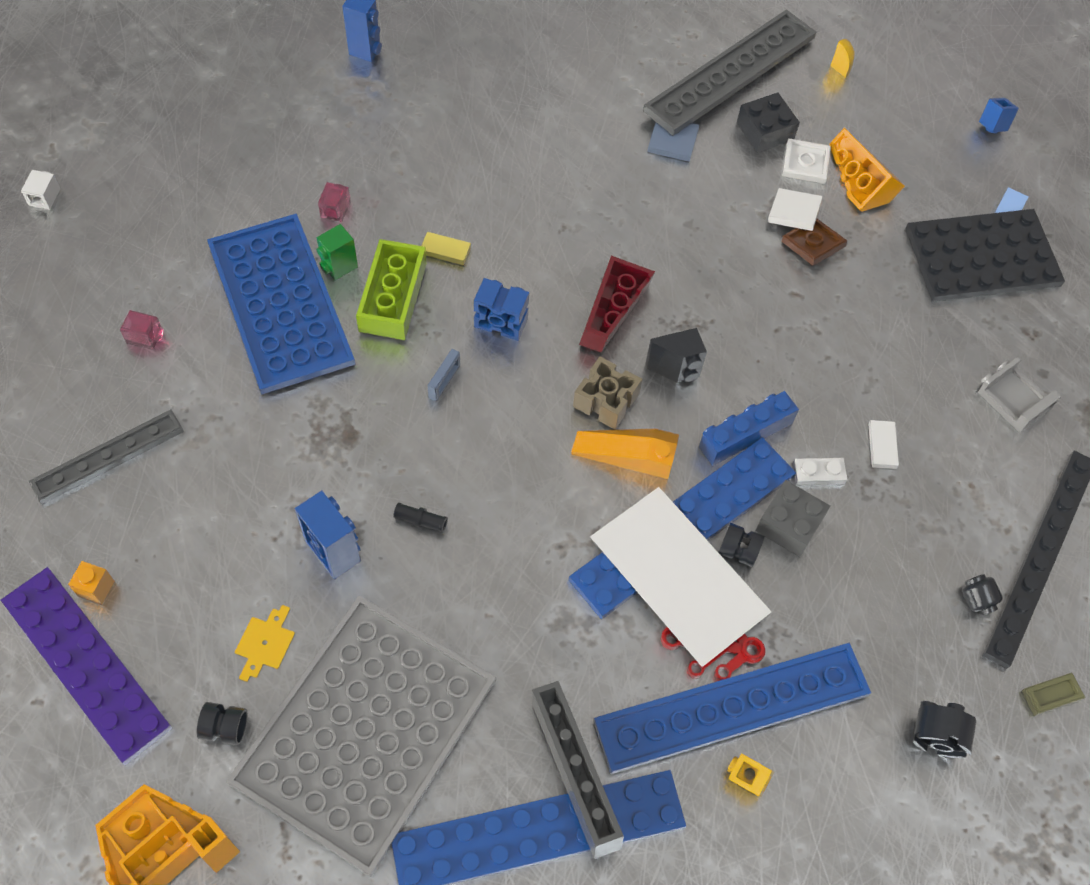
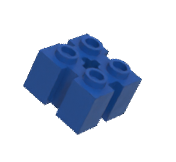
M483 278L474 298V312H476L474 315V327L491 333L495 330L501 332V336L519 341L528 320L529 292L520 287L511 286L510 289H507L497 280Z

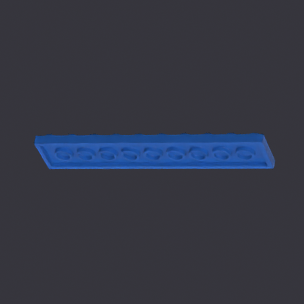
M762 437L674 500L673 503L709 541L729 526L730 523L736 521L779 489L785 480L790 481L794 478L796 472ZM603 552L571 574L568 579L601 620L638 593Z
M849 642L598 716L593 719L610 774H614L869 696L871 691Z
M671 770L602 785L624 835L623 843L687 827ZM568 794L400 832L392 842L399 885H452L591 851Z

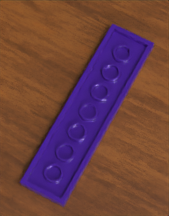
M48 567L0 600L124 766L173 729Z

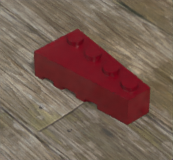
M611 255L579 345L602 352L649 287L655 271Z

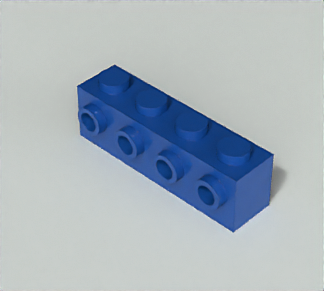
M785 391L777 395L771 394L758 405L752 404L743 413L737 416L731 415L718 426L712 425L705 429L699 448L710 464L714 466L748 448L762 437L765 439L793 424L799 409Z

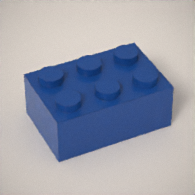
M321 490L294 508L305 542L334 580L361 562L359 556L361 549L356 542L359 539L354 532L356 527L348 516L343 518L339 512L340 506L332 496L328 498Z

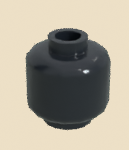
M981 574L965 581L966 586L963 587L962 594L971 611H981L983 615L998 610L997 604L1002 601L1003 596L994 578Z

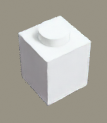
M32 170L21 192L29 206L50 210L61 188L54 174L47 171Z

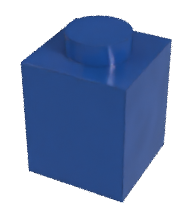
M990 98L979 122L990 133L996 134L1008 131L1019 108L1006 98Z

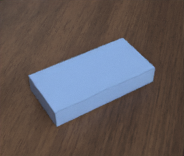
M1008 187L995 213L1022 210L1029 196Z

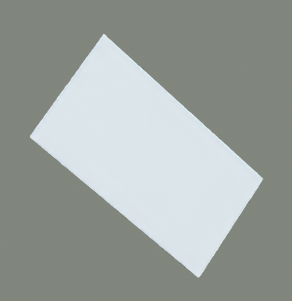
M659 487L590 536L702 667L771 613V610Z

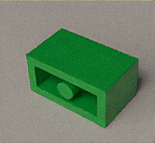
M341 224L316 237L318 243L316 250L321 258L319 265L326 275L330 274L336 281L358 268L354 239Z

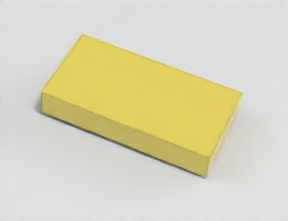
M431 232L426 233L421 245L426 247V256L463 266L471 249V243Z

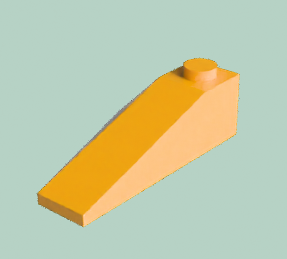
M843 128L829 144L834 160L839 166L841 179L845 183L847 196L861 212L890 203L905 187L846 128Z
M655 428L577 431L571 454L668 479L679 434Z

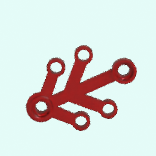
M668 627L663 630L661 643L666 649L676 650L680 646L684 647ZM743 634L736 640L737 642H733L703 667L696 660L690 662L687 673L691 678L698 679L703 675L704 670L725 653H733L737 655L727 664L718 665L714 671V677L717 681L730 678L731 674L745 662L750 664L759 663L765 656V646L758 638L747 637L746 634ZM669 636L674 637L676 642L671 644L666 638ZM747 648H753L756 654H749ZM698 666L701 672L694 673L691 667ZM718 670H725L727 676H720Z

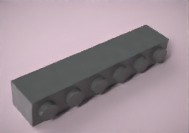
M559 681L532 689L533 708L594 859L621 850L624 835Z

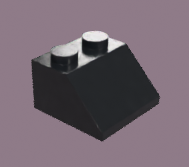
M693 328L650 339L645 363L646 368L677 383L682 381L690 382L700 377L707 350L698 329Z

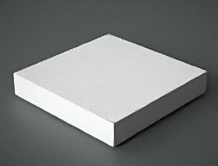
M788 138L782 176L825 184L831 146Z
M779 188L769 214L768 222L813 231L823 196Z

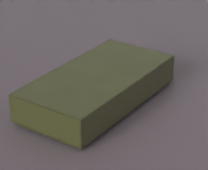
M1073 673L1027 687L1021 691L1034 716L1086 698Z

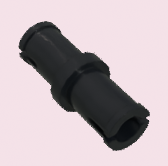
M400 502L397 503L393 514L395 519L414 523L415 527L421 528L424 526L442 533L445 531L448 517L427 512V509L423 507L417 509Z

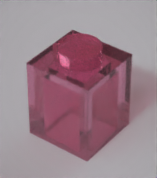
M326 183L318 201L320 217L339 222L343 221L351 202L349 187L341 184Z
M132 310L129 311L120 328L126 343L154 349L157 341L159 342L163 336V328L156 316Z

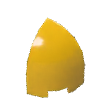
M842 39L838 42L831 63V67L845 78L850 74L855 56L853 46L848 39Z

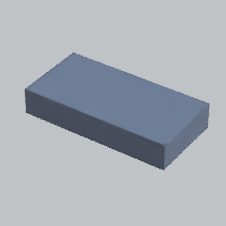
M451 349L427 385L428 398L434 401L438 400L460 367L459 351Z

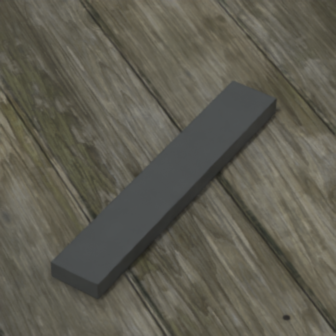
M170 409L35 477L29 483L42 505L183 433V428Z

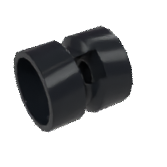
M730 523L719 554L731 559L736 556L739 562L753 567L765 536L753 531L745 533L743 527ZM741 542L748 545L747 549L740 547Z
M205 702L198 718L197 738L215 741L218 737L222 743L240 745L247 726V709L229 706L225 709L223 704Z

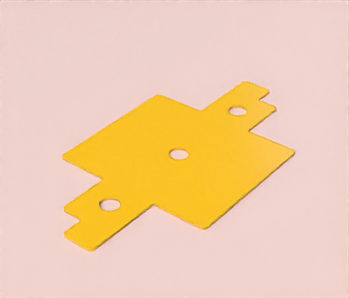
M281 605L279 610L272 609L267 621L255 617L251 618L235 650V654L248 658L239 679L247 682L250 676L257 678L263 664L276 669L279 668L295 634L293 631L282 628L290 607ZM278 616L279 620L275 621L274 617ZM264 640L267 641V644H266V645H263V644H262V642H263ZM251 665H255L254 670L250 669Z

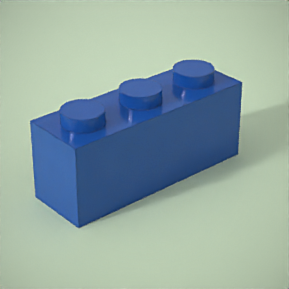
M346 0L342 7L349 55L372 62L382 49L379 36L380 27L378 26L379 12L376 7V0Z

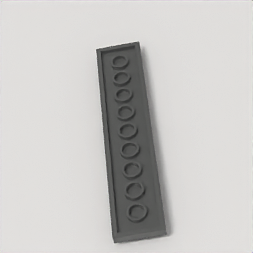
M786 9L644 104L643 112L674 136L812 41L817 32Z

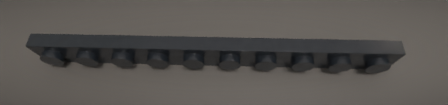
M1075 450L1068 458L982 655L1006 669L1012 665L1090 481V458Z

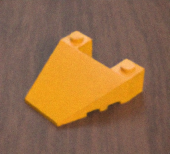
M145 784L95 825L101 857L104 858L106 866L105 877L109 885H167L199 856L217 873L240 853L234 843L211 817L205 814L202 815L185 804L182 805L171 797Z

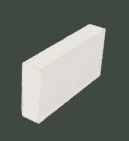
M870 420L868 426L872 468L897 469L899 461L895 422Z

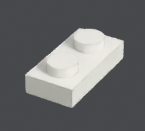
M844 458L794 459L792 463L793 470L796 472L794 476L796 486L841 485L847 482Z

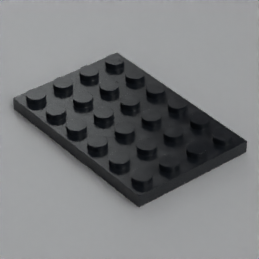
M1035 209L910 222L905 228L932 302L1060 287L1065 282Z

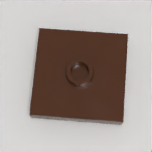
M816 219L813 231L795 228L782 236V243L813 266L847 246L845 238L819 219Z

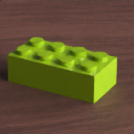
M379 239L356 314L359 332L406 340L427 264L426 247Z

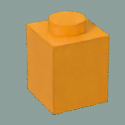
M81 561L68 585L78 597L102 605L115 581L106 569Z

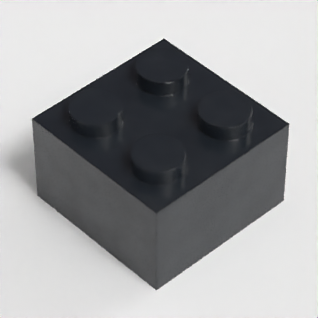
M779 92L742 104L736 122L757 153L785 144L788 138L795 139L800 124Z

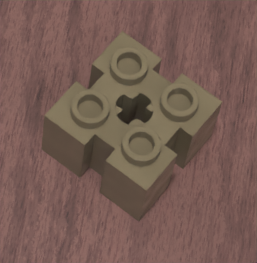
M600 356L590 369L589 379L584 378L575 390L573 407L589 416L592 412L599 414L598 421L616 429L625 416L626 408H630L639 396L642 378L627 370L623 374L617 372L616 364Z

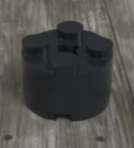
M921 701L913 743L927 751L928 746L937 750V755L966 758L967 753L969 755L972 754L976 718L964 712L965 707L957 703H948L947 706H941L930 701Z

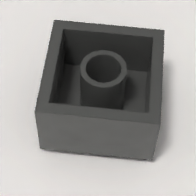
M785 480L763 514L755 531L801 557L831 505Z

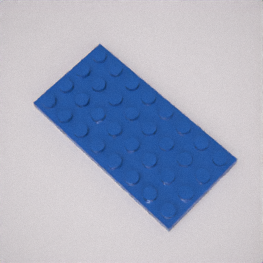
M297 213L207 239L261 395L356 365Z

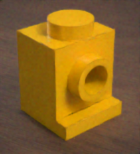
M742 753L739 758L735 756L732 759L727 770L731 773L728 778L729 780L758 797H762L774 774L773 770ZM749 768L755 772V776L751 780L745 777V771Z

